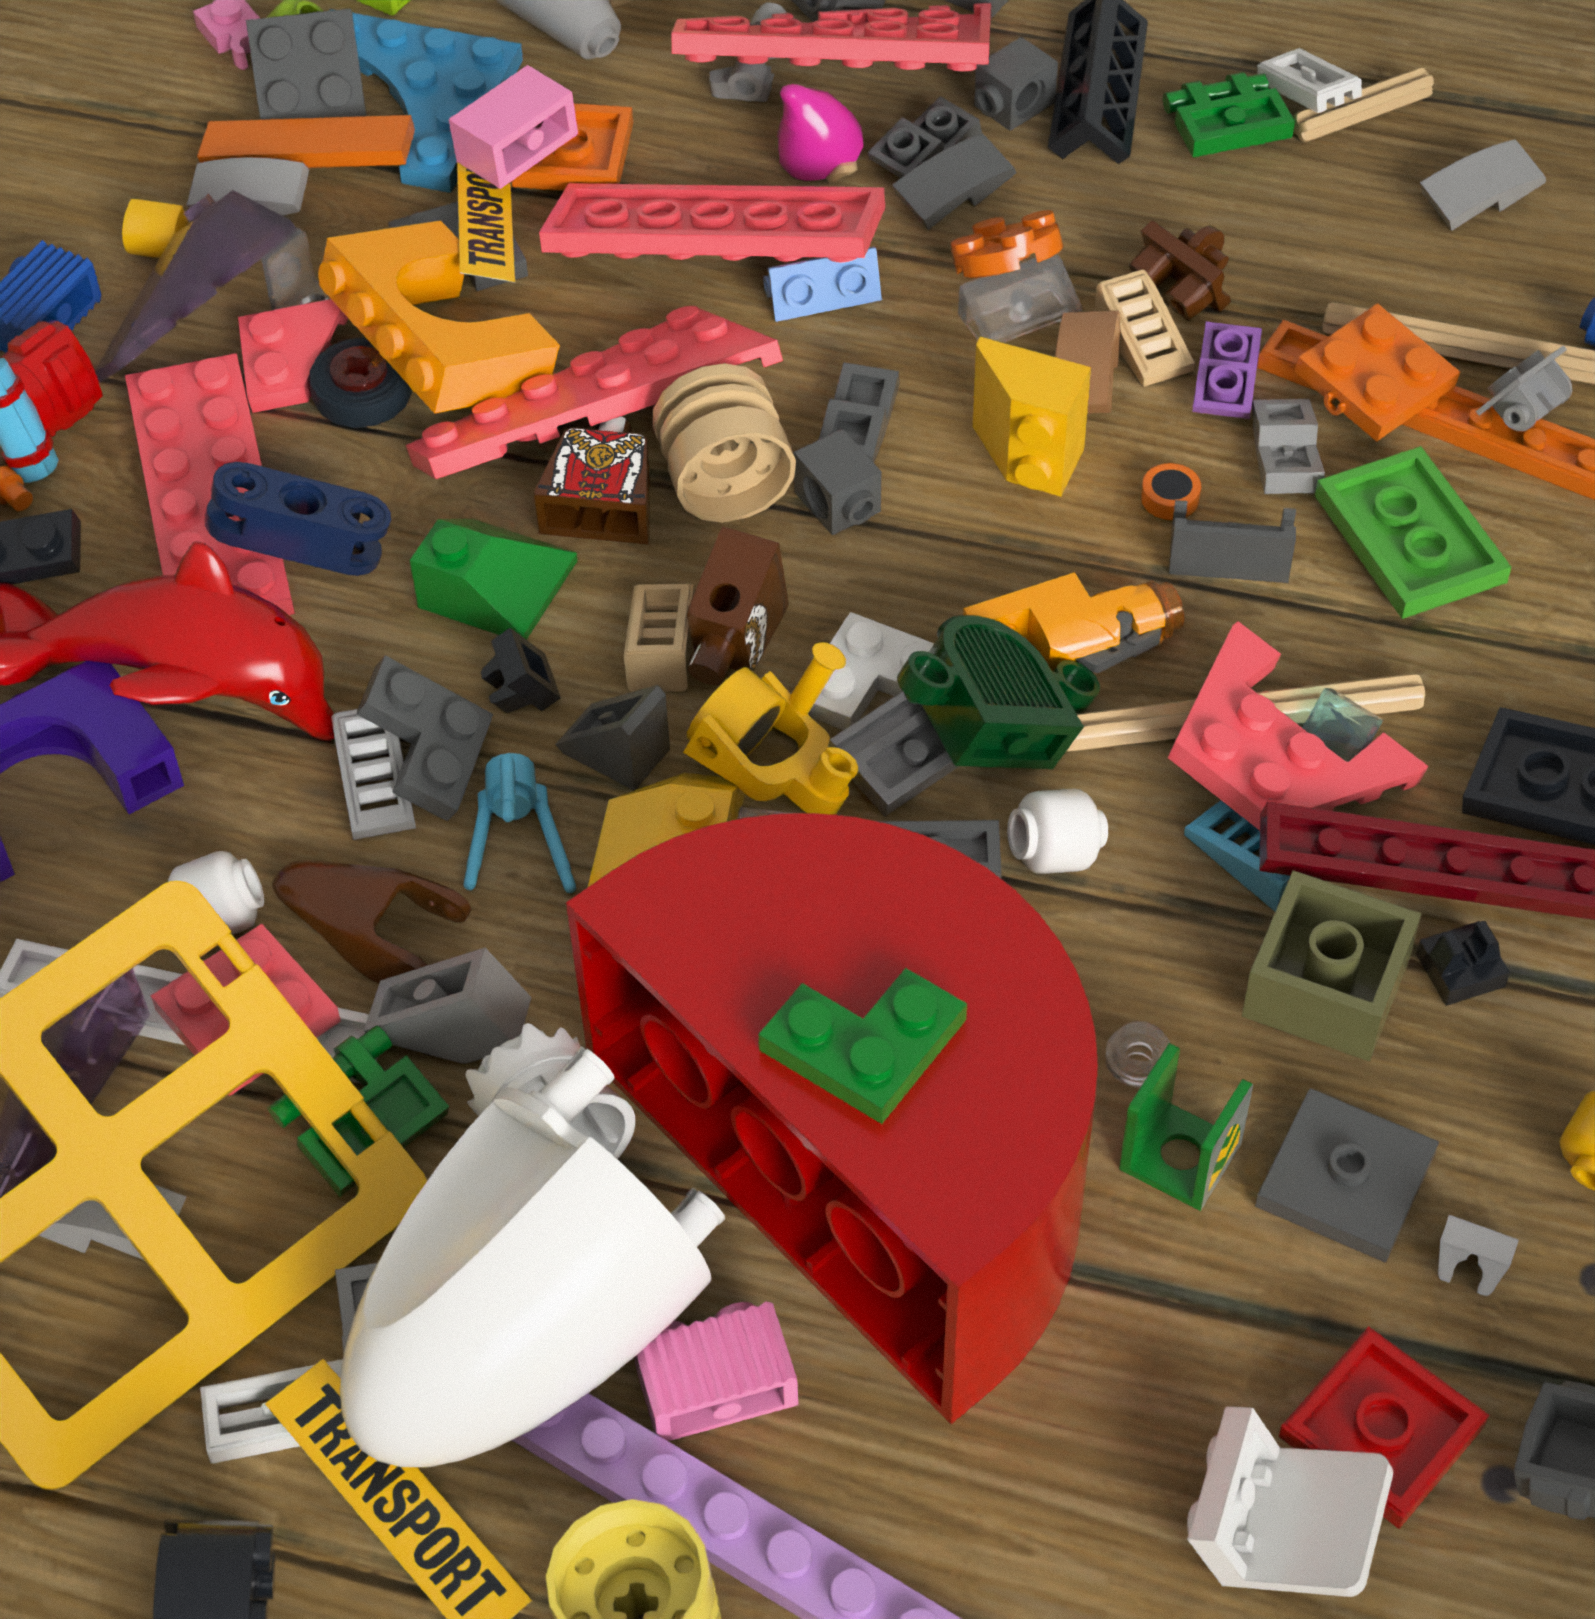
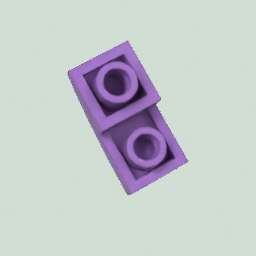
M1206 322L1192 412L1250 419L1262 328Z

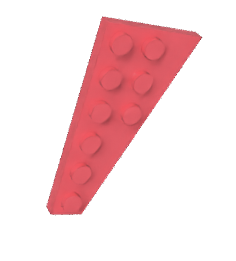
M991 3L974 4V14L964 15L951 11L948 5L929 6V10L919 12L918 17H908V12L899 8L818 12V20L811 23H801V21L793 19L791 13L772 14V18L764 19L760 22V25L750 26L749 19L740 16L677 19L672 31V54H685V59L691 62H711L716 59V55L737 56V61L745 64H762L768 61V57L789 58L791 64L798 66L817 65L821 59L841 60L842 65L852 68L869 67L873 65V61H894L895 67L907 70L924 68L925 63H946V67L950 70L973 71L977 69L976 64L988 65Z
M696 306L681 307L670 312L666 316L667 321L653 328H641L623 334L618 340L619 344L602 352H587L575 357L570 362L571 367L554 375H539L525 381L521 386V391L504 399L492 398L478 403L473 407L472 414L454 423L447 421L428 427L422 432V438L407 444L406 448L414 467L434 479H438L503 457L508 450L507 443L538 440L539 444L559 438L557 426L587 416L591 427L655 405L662 392L676 379L700 367L723 363L739 365L754 359L761 360L763 367L782 362L783 358L778 341Z

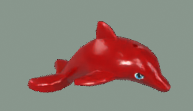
M197 541L192 543L182 557L177 572L174 575L155 576L119 584L88 597L59 615L42 600L25 589L10 583H0V685L7 686L25 682L45 668L55 664L82 661L118 664L142 670L112 680L109 686L114 695L151 705L194 703L214 695L238 698L268 710L294 724L312 737L325 741L335 739L331 720L334 712L324 697L323 657L310 635L301 624L277 605L247 589L233 585L225 563L205 543Z

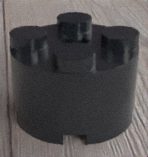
M165 1519V1534L160 1536L157 1556L153 1619H268V1599H273L275 1587L276 1554L273 1553V1525H260L259 1520Z

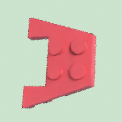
M1239 621L1232 626L1168 756L1169 760L1259 831L1260 813L1267 801L1333 811L1336 806L1354 800L1361 805L1377 800L1384 790L1400 786L1403 791L1413 788L1421 781L1428 768L1424 762L1384 732L1349 762H1346L1326 747L1319 737L1308 733L1278 710L1271 700L1252 690L1251 688L1274 670L1281 653Z

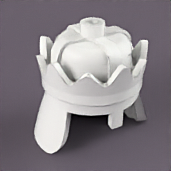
M524 1024L520 1036L504 1042L500 1047L493 1048L491 1055L483 1058L478 1070L469 1069L466 1071L467 1081L474 1094V1098L467 1101L468 1105L479 1117L504 1088H515L529 1093L531 1090L540 1092L575 1056V1052L580 1048L578 1038L572 1039L562 1027L557 1030L554 1037H548L543 1031L537 1029L532 1024ZM607 1085L571 1122L574 1129L584 1136H591L616 1159L622 1155L628 1146L636 1123L635 1113L631 1105Z

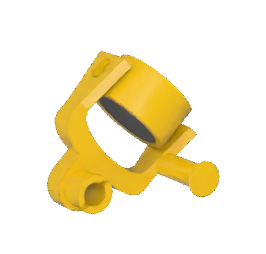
M826 642L814 644L812 647L814 657L792 694L789 693L771 671L766 673L762 679L747 667L736 671L713 692L692 720L687 731L689 743L683 753L735 784L747 796L756 801H768L784 794L806 813L836 815L849 795L848 784L858 773V764L851 754L837 747H828L829 734L808 713L835 669L839 670L846 665L844 654L832 644ZM773 727L796 740L798 751L780 763L771 766H758L747 758Z

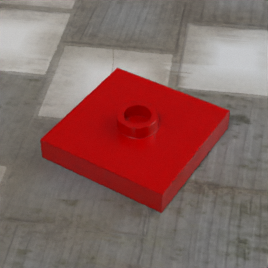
M1368 1326L1281 1425L1278 1437L1294 1449L1364 1452L1384 1455L1393 1468V1477L1383 1517L1400 1529L1483 1430L1489 1414Z

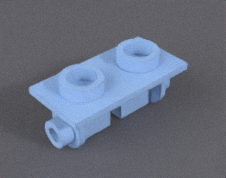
M875 246L868 248L865 258H857L853 261L839 263L830 261L827 257H819L769 267V275L763 276L767 298L772 297L774 320L776 322L882 300Z

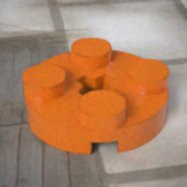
M1052 210L1034 212L1022 217V222L1005 225V220L1002 217L991 218L974 224L972 226L974 234L960 237L950 243L956 273L959 274L963 271L964 277L968 278L994 276L1021 269L1019 261L1028 258L1034 252L1037 263L1056 255L1062 250L1063 242L1059 225L1055 221L1054 212Z

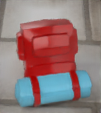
M40 321L31 326L21 335L15 336L8 343V351L0 357V446L3 450L1 456L5 463L22 477L24 483L41 480L55 470L59 459L53 448L54 441L52 437L56 435L57 431H65L72 427L75 422L86 416L94 408V404L103 397L99 380L90 358L69 327L59 321Z

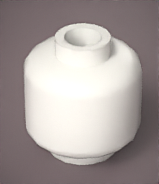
M1080 789L1036 791L1027 794L1020 802L1018 808L1011 812L1007 828L1008 842L1014 857L1019 860L1021 859L1023 864L1036 874L1077 872L1088 869L1097 859L1100 848L1107 842L1108 823L1105 814L1101 810H1097L1092 798Z
M217 851L179 865L172 870L168 878V882L184 881L195 886L232 931V935L251 928L257 917V909L264 905L262 886L251 863L247 859L238 860L227 851Z

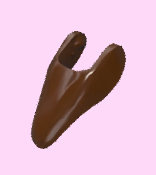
M300 860L290 862L276 874L272 883L273 890L280 901L318 932L352 967L378 984L381 980L428 966L421 957L386 941L375 933L376 925L398 893L407 896L424 910L458 923L465 922L472 910L469 902L457 891L396 868Z

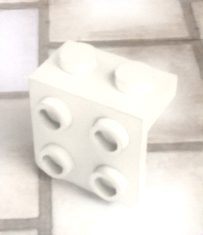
M1226 1406L1218 1434L1211 1439L1208 1446V1469L1199 1500L1192 1505L1189 1511L1187 1540L1222 1586L1346 1597L1356 1596L1361 1593L1366 1586L1393 1477V1468L1386 1457L1379 1453L1280 1448L1253 1408Z

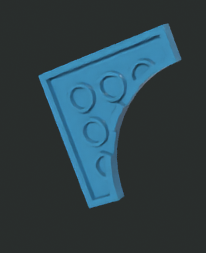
M353 13L361 73L366 76L375 73L389 85L390 94L400 105L404 114L411 115L415 127L406 165L399 166L401 183L451 193L458 180L457 160L448 119L517 72L523 61L521 44L498 40L493 37L476 36L444 28H433L405 23L399 20H389Z

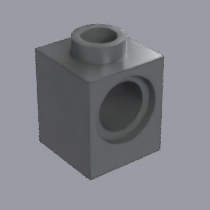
M1023 37L1018 38L990 55L988 65L976 64L974 106L984 115L991 117L1009 131L1055 104L1058 61Z
M844 429L838 430L793 452L796 459L794 493L831 535L853 525L862 524L873 515L881 512V470Z

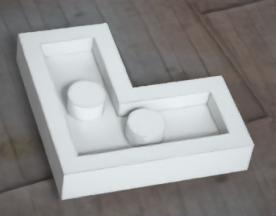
M850 612L830 644L837 647L844 654L846 665L839 670L835 669L808 715L813 719L845 730L861 718L878 690L892 696L901 693L902 690L897 682V674L913 652H929L934 643Z

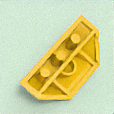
M681 773L609 799L588 887L641 852L673 837L709 825L740 819L745 793L738 786L723 777Z

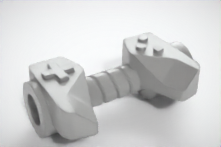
M764 3L754 13L750 26L760 25L762 20L772 18V14H786V11L776 3ZM768 57V59L778 58V57ZM737 61L733 67L710 72L711 94L715 98L765 102L772 89L774 74L771 73V66L765 65V63L745 64Z

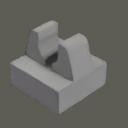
M1449 1215L1440 1240L1438 1276L1442 1281L1450 1283L1455 1266L1459 1262L1467 1260L1470 1254H1475L1479 1259L1477 1264L1482 1270V1280L1479 1283L1477 1293L1488 1296L1493 1292L1510 1267L1519 1240Z

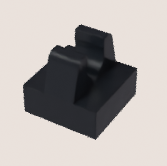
M511 628L491 640L495 656L483 667L481 677L494 688L501 687L489 696L492 704L505 713L513 712L530 704L543 711L561 699L544 652Z
M1486 921L1474 922L1420 939L1416 955L1446 1006L1506 987L1510 971L1501 958L1499 942Z

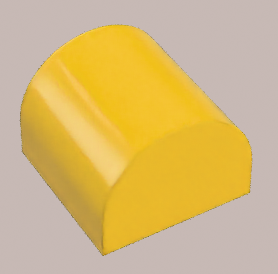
M130 199L124 215L122 228L123 244L126 252L132 255L185 261L194 244V239L183 206Z

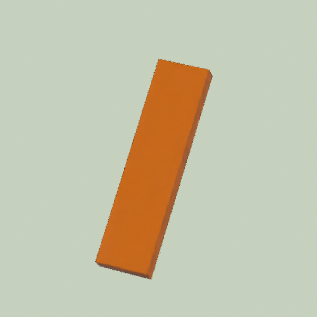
M411 115L209 121L197 158L199 163L229 158H272L301 162L308 168L406 165L415 127Z

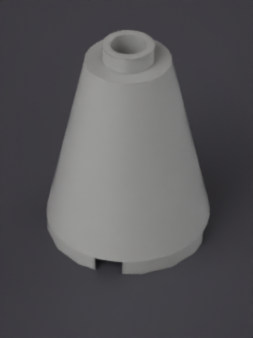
M496 0L502 6L585 59L605 57L615 49L619 42L621 23L608 0Z

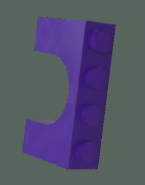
M85 661L0 704V774L14 764L31 757L48 754L72 756L85 761L97 770L129 815L184 786L172 745L141 703L113 694L109 685L112 680L121 676L110 663ZM0 837V882L15 875Z

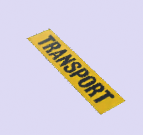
M457 162L460 273L515 282L510 183L499 189Z
M324 1359L265 1403L273 1415L446 1619H511L532 1602L530 1597L417 1467H398L377 1461L358 1447L349 1435L342 1416L340 1399L341 1378Z

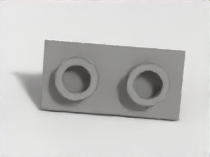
M1563 345L1546 358L1537 350L1518 366L1513 367L1487 387L1493 398L1476 410L1477 414L1480 416L1493 406L1509 428L1515 431H1526L1544 415L1567 401L1572 394V383L1555 361L1558 356L1567 350Z

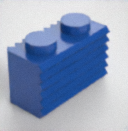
M43 240L26 256L16 258L11 264L8 274L0 281V351L6 353L8 351V343L15 336L21 335L40 321H59L67 325L70 330H74L75 323L80 324L82 316L87 317L88 310H93L95 303H100L102 297L93 263L88 258L83 259L79 254L74 256L70 250L65 252L61 247L57 249L52 243L47 245Z

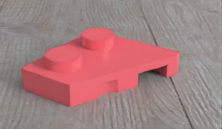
M332 299L238 317L247 399L252 413L309 402L311 397L310 369L316 357L332 345L330 340L338 324L345 325L348 317Z

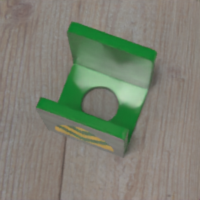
M1169 1043L1128 1107L1119 1170L1201 1211L1242 1144L1253 1083L1244 1079L1240 1081L1213 1125L1171 1104L1180 1048ZM1172 1140H1187L1199 1149V1162L1195 1167L1187 1170L1172 1168L1165 1163L1161 1156L1162 1147Z

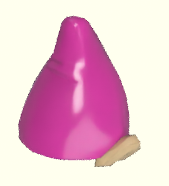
M798 84L782 87L780 96L783 101L784 112L777 137L779 161L784 170L798 180L814 181L827 179L828 182H837L841 177L851 175L857 171L856 160L863 148V135L861 125L853 113L826 91L806 88Z

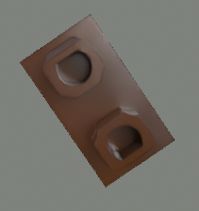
M1151 220L1141 230L1145 247L1129 264L1130 271L1132 273L1138 270H1145L1157 288L1169 276L1175 279L1177 282L1165 295L1168 304L1176 313L1189 321L1208 305L1221 312L1232 302L1230 296L1222 290L1225 278L1222 269L1228 264L1229 257L1221 252L1224 245V234L1219 229L1208 225L1195 233L1191 229L1186 228L1177 238Z

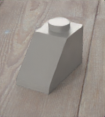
M485 947L381 980L364 1032L366 1033L375 1025H378L387 1034L392 1045L466 1064L491 1055L493 1048L500 1047L504 1042L520 1036L531 996Z

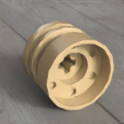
M726 363L704 366L680 376L660 395L653 408L652 427L660 443V450L668 463V472L676 495L685 511L701 520L729 522L751 517L768 509L786 493L795 477L796 459L786 433L779 422V416L773 405L769 390L761 376L744 366Z

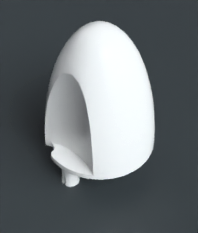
M581 1046L575 1052V1056L540 1092L531 1090L529 1093H526L519 1089L507 1087L493 1099L441 1161L412 1202L371 1274L354 1315L344 1352L340 1399L342 1416L349 1435L363 1452L375 1460L398 1467H433L462 1461L487 1452L533 1430L599 1386L640 1353L710 1283L711 1273L709 1267L697 1247L717 1225H720L725 1220V1216L718 1206L700 1191L697 1192L695 1188H691L683 1201L670 1213L610 1152L591 1136H584L573 1128L571 1122L606 1085H609L615 1079L607 1065L590 1050H585Z

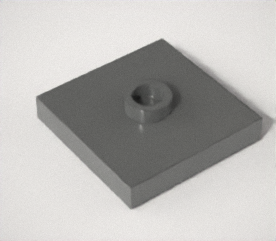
M1309 1088L1257 1195L1255 1207L1386 1263L1433 1161L1439 1141Z

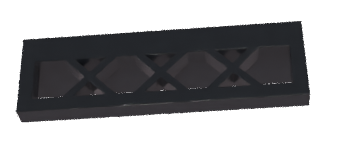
M1084 0L1069 12L1048 148L1062 159L1088 140L1118 164L1130 157L1148 20L1124 0ZM1120 23L1129 29L1128 36L1125 35ZM1113 49L1115 50L1124 69L1120 68L1112 52ZM1107 83H1110L1119 103H1116ZM1102 117H1105L1112 133L1101 125Z

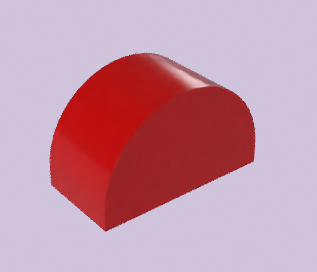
M820 813L772 814L746 817L709 825L673 837L641 852L566 902L586 1049L593 1052L607 1065L615 1077L612 1082L950 1424L954 1423L991 1392L1021 1363L1045 1331L1059 1306L1070 1279L1078 1246L1098 1070L1095 1028L1089 1002L1077 970L1060 940L1044 919L1014 888L988 868L958 850L925 835L891 824L851 816ZM905 968L967 1003L966 1021L883 1124H880L759 1050L758 1034L802 983L861 1018L867 1015Z

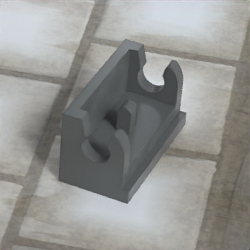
M1175 500L1171 527L1169 574L1280 583L1289 582L1296 541V527H1293L1296 509L1283 508L1280 526L1185 519L1187 501Z

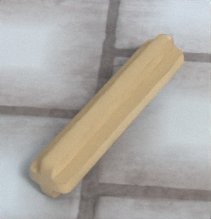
M1419 67L1361 88L1362 96L1354 100L1344 95V103L1334 106L1326 102L1327 110L1320 113L1309 108L1298 111L1293 115L1295 120L1293 133L1297 134L1301 142H1309L1421 101L1432 95L1434 79L1425 68Z

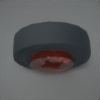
M366 337L346 339L329 346L316 357L310 369L312 400L322 416L337 425L353 428L376 426L393 419L406 407L412 395V389L386 359L380 355Z

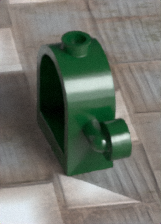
M957 615L947 619L938 628V639L929 652H913L897 674L898 685L904 692L907 701L923 706L954 766L1054 769L1084 728L1076 713L1086 711L1100 692V683L1097 677L1084 665L1071 660L1061 661L1055 670L1052 671L1041 653L1026 638L1010 627L993 619L975 615Z

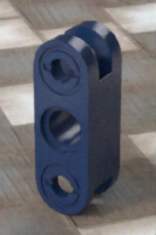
M232 462L224 464L215 472L211 485L212 498L207 505L204 518L205 528L208 533L217 541L229 546L346 575L359 576L369 574L377 568L382 555V547L378 540L386 535L390 527L391 512L383 501L365 492L250 463ZM236 487L245 488L248 491L240 493ZM361 513L370 518L369 521L359 523ZM233 515L238 516L239 519H241L242 521H234L229 517H233ZM354 545H356L355 548L361 551V554H352Z

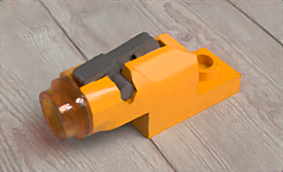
M1075 572L963 608V615H975L993 619L1021 634L1041 653L1052 671L1055 670L1061 661L1071 660L1084 665L1093 673H1100L1131 656L1136 657L1160 645L1163 640L1172 637L1174 630L1182 628L1185 620L1181 599L1174 586L1169 582L1157 584L1151 580L1136 586L1130 585L1100 592L1090 598Z

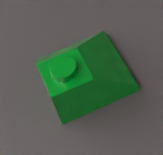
M472 518L438 519L411 557L410 566L418 608L497 635L511 628L527 640L577 563L578 557L576 552Z

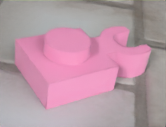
M215 0L209 5L194 10L196 27L218 54L231 50L234 64L242 70L249 68L246 54L251 52L246 20L260 19V17L245 0Z

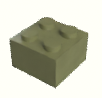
M1293 870L1251 968L1242 1017L1370 1062L1410 960L1422 913Z

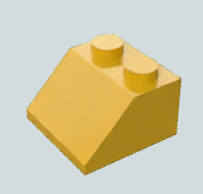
M980 337L976 343L972 427L1006 481L1061 497L1084 451L1091 367Z

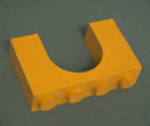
M441 220L327 238L323 262L318 270V285L434 414L475 406L482 401L492 398L504 399L521 391V386L525 381L539 375L553 374L560 345L530 313L481 322H456L430 315L414 306L415 304L460 297L464 274L460 273L459 239Z

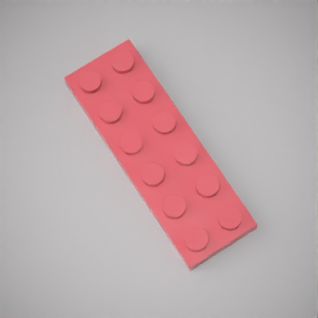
M568 183L539 231L542 252L561 253L563 256L570 258L582 257L589 253H609L623 259L635 258L642 254H665L667 257L677 260L688 259L695 255H719L722 259L731 261L741 260L748 256H773L776 260L785 262L795 261L802 257H827L833 262H849L857 258H865L885 210L884 187Z
M237 353L125 375L162 574H176L182 557L192 543L196 541L205 543L223 560L233 585L247 589L268 600L288 615L295 614L282 558L221 543L213 538L205 528L206 508L212 498L211 485L217 469L226 463L244 462L262 466ZM236 487L240 493L248 491L245 488ZM233 515V517H229L234 521H242L241 519H239L238 516Z

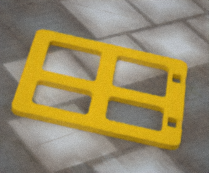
M170 881L161 885L0 998V1077L38 1123L57 1150V1154L51 1162L0 1198V1263L81 1203L93 1200L103 1206L188 1317V1325L184 1330L70 1418L62 1421L55 1420L49 1416L0 1353V1443L27 1478L37 1487L46 1490L61 1489L72 1483L335 1277L336 1269L346 1268L395 1230L427 1182L422 1170L391 1131L388 1132L363 1100L364 1097L259 965L253 962L233 937L232 931L201 892L192 884L184 881ZM217 945L241 973V976L224 988L200 959V957ZM161 949L170 950L178 957L227 1019L229 1030L118 1113L108 1117L102 1116L94 1110L41 1041V1035L50 1026L154 952ZM258 1073H266L277 1082L357 1184L358 1192L356 1197L244 1283L236 1284L225 1277L141 1169V1161L147 1154L252 1076ZM349 1111L375 1142L358 1156L332 1125Z

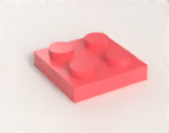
M262 923L237 939V942L253 962L259 965L316 1038L341 1022L338 1007ZM222 949L203 961L223 988L241 976V973ZM189 971L151 995L157 1013L194 1056L229 1030L227 1019ZM264 1073L252 1076L228 1095H233Z

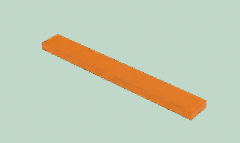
M1283 319L1260 351L1257 368L1316 391L1294 371L1298 357L1328 336ZM1455 386L1401 424L1595 500V439L1544 419H1539L1526 431H1515L1505 424L1493 406L1479 416L1476 410L1490 399Z

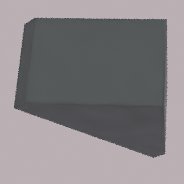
M658 685L592 703L555 745L568 757L632 790H636L670 750L666 694Z

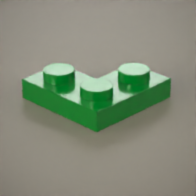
M905 968L867 1015L861 1018L802 983L758 1034L759 1050L880 1124H883L966 1021L967 1003Z

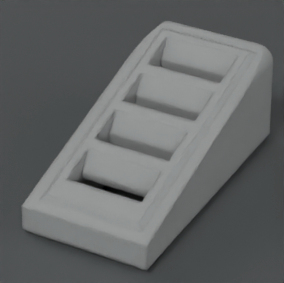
M358 709L333 714L331 720L353 840L416 828L412 803L392 793L404 763L399 737L357 715ZM389 754V757L353 763L354 760ZM394 778L392 781L357 787V784ZM398 799V804L361 811L360 805Z

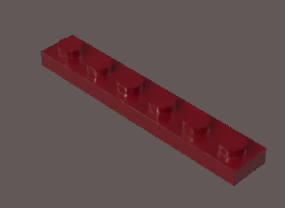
M1267 801L1260 813L1259 871L1291 876L1294 870L1323 881L1595 920V850L1269 801Z

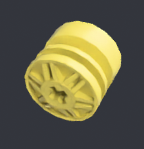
M630 1499L601 1505L573 1522L553 1549L546 1573L549 1606L554 1619H639V1615H644L643 1619H722L705 1544L686 1518L663 1504Z

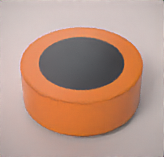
M1175 463L1157 465L1151 468L1143 478L1142 504L1153 516L1160 519L1173 520L1175 500L1187 501L1186 517H1188L1199 506L1201 493L1200 478L1193 470L1184 465Z

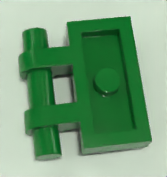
M1245 72L1229 74L1226 76L1225 81L1202 85L1200 81L1184 83L1181 85V90L1163 94L1164 110L1167 114L1176 112L1175 126L1193 158L1293 137L1295 120L1277 89H1268V80L1264 73L1247 76Z
M375 1025L358 1039L350 1036L334 1048L335 1056L333 1060L348 1079L353 1077L361 1083L364 1088L359 1092L364 1097L365 1103L388 1132L391 1131L402 1147L405 1148L445 1117L450 1106L407 1055L386 1071L382 1069L375 1059L391 1048L392 1043L383 1029ZM283 1094L267 1106L272 1118L282 1128L302 1115L286 1094ZM350 1111L332 1124L357 1156L375 1143ZM312 1127L297 1138V1146L339 1197L357 1185Z

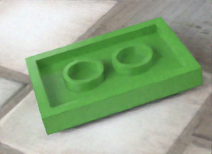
M1422 446L1317 481L1316 499L1401 619L1508 583L1511 565Z

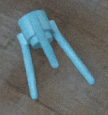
M516 753L500 754L492 758L485 768L486 789L477 794L478 813L466 865L464 888L473 890L476 887L492 814L495 813L505 822H512L513 820L525 817L532 808L536 811L564 890L569 894L575 892L576 883L548 806L547 787L536 783L534 763L528 757Z

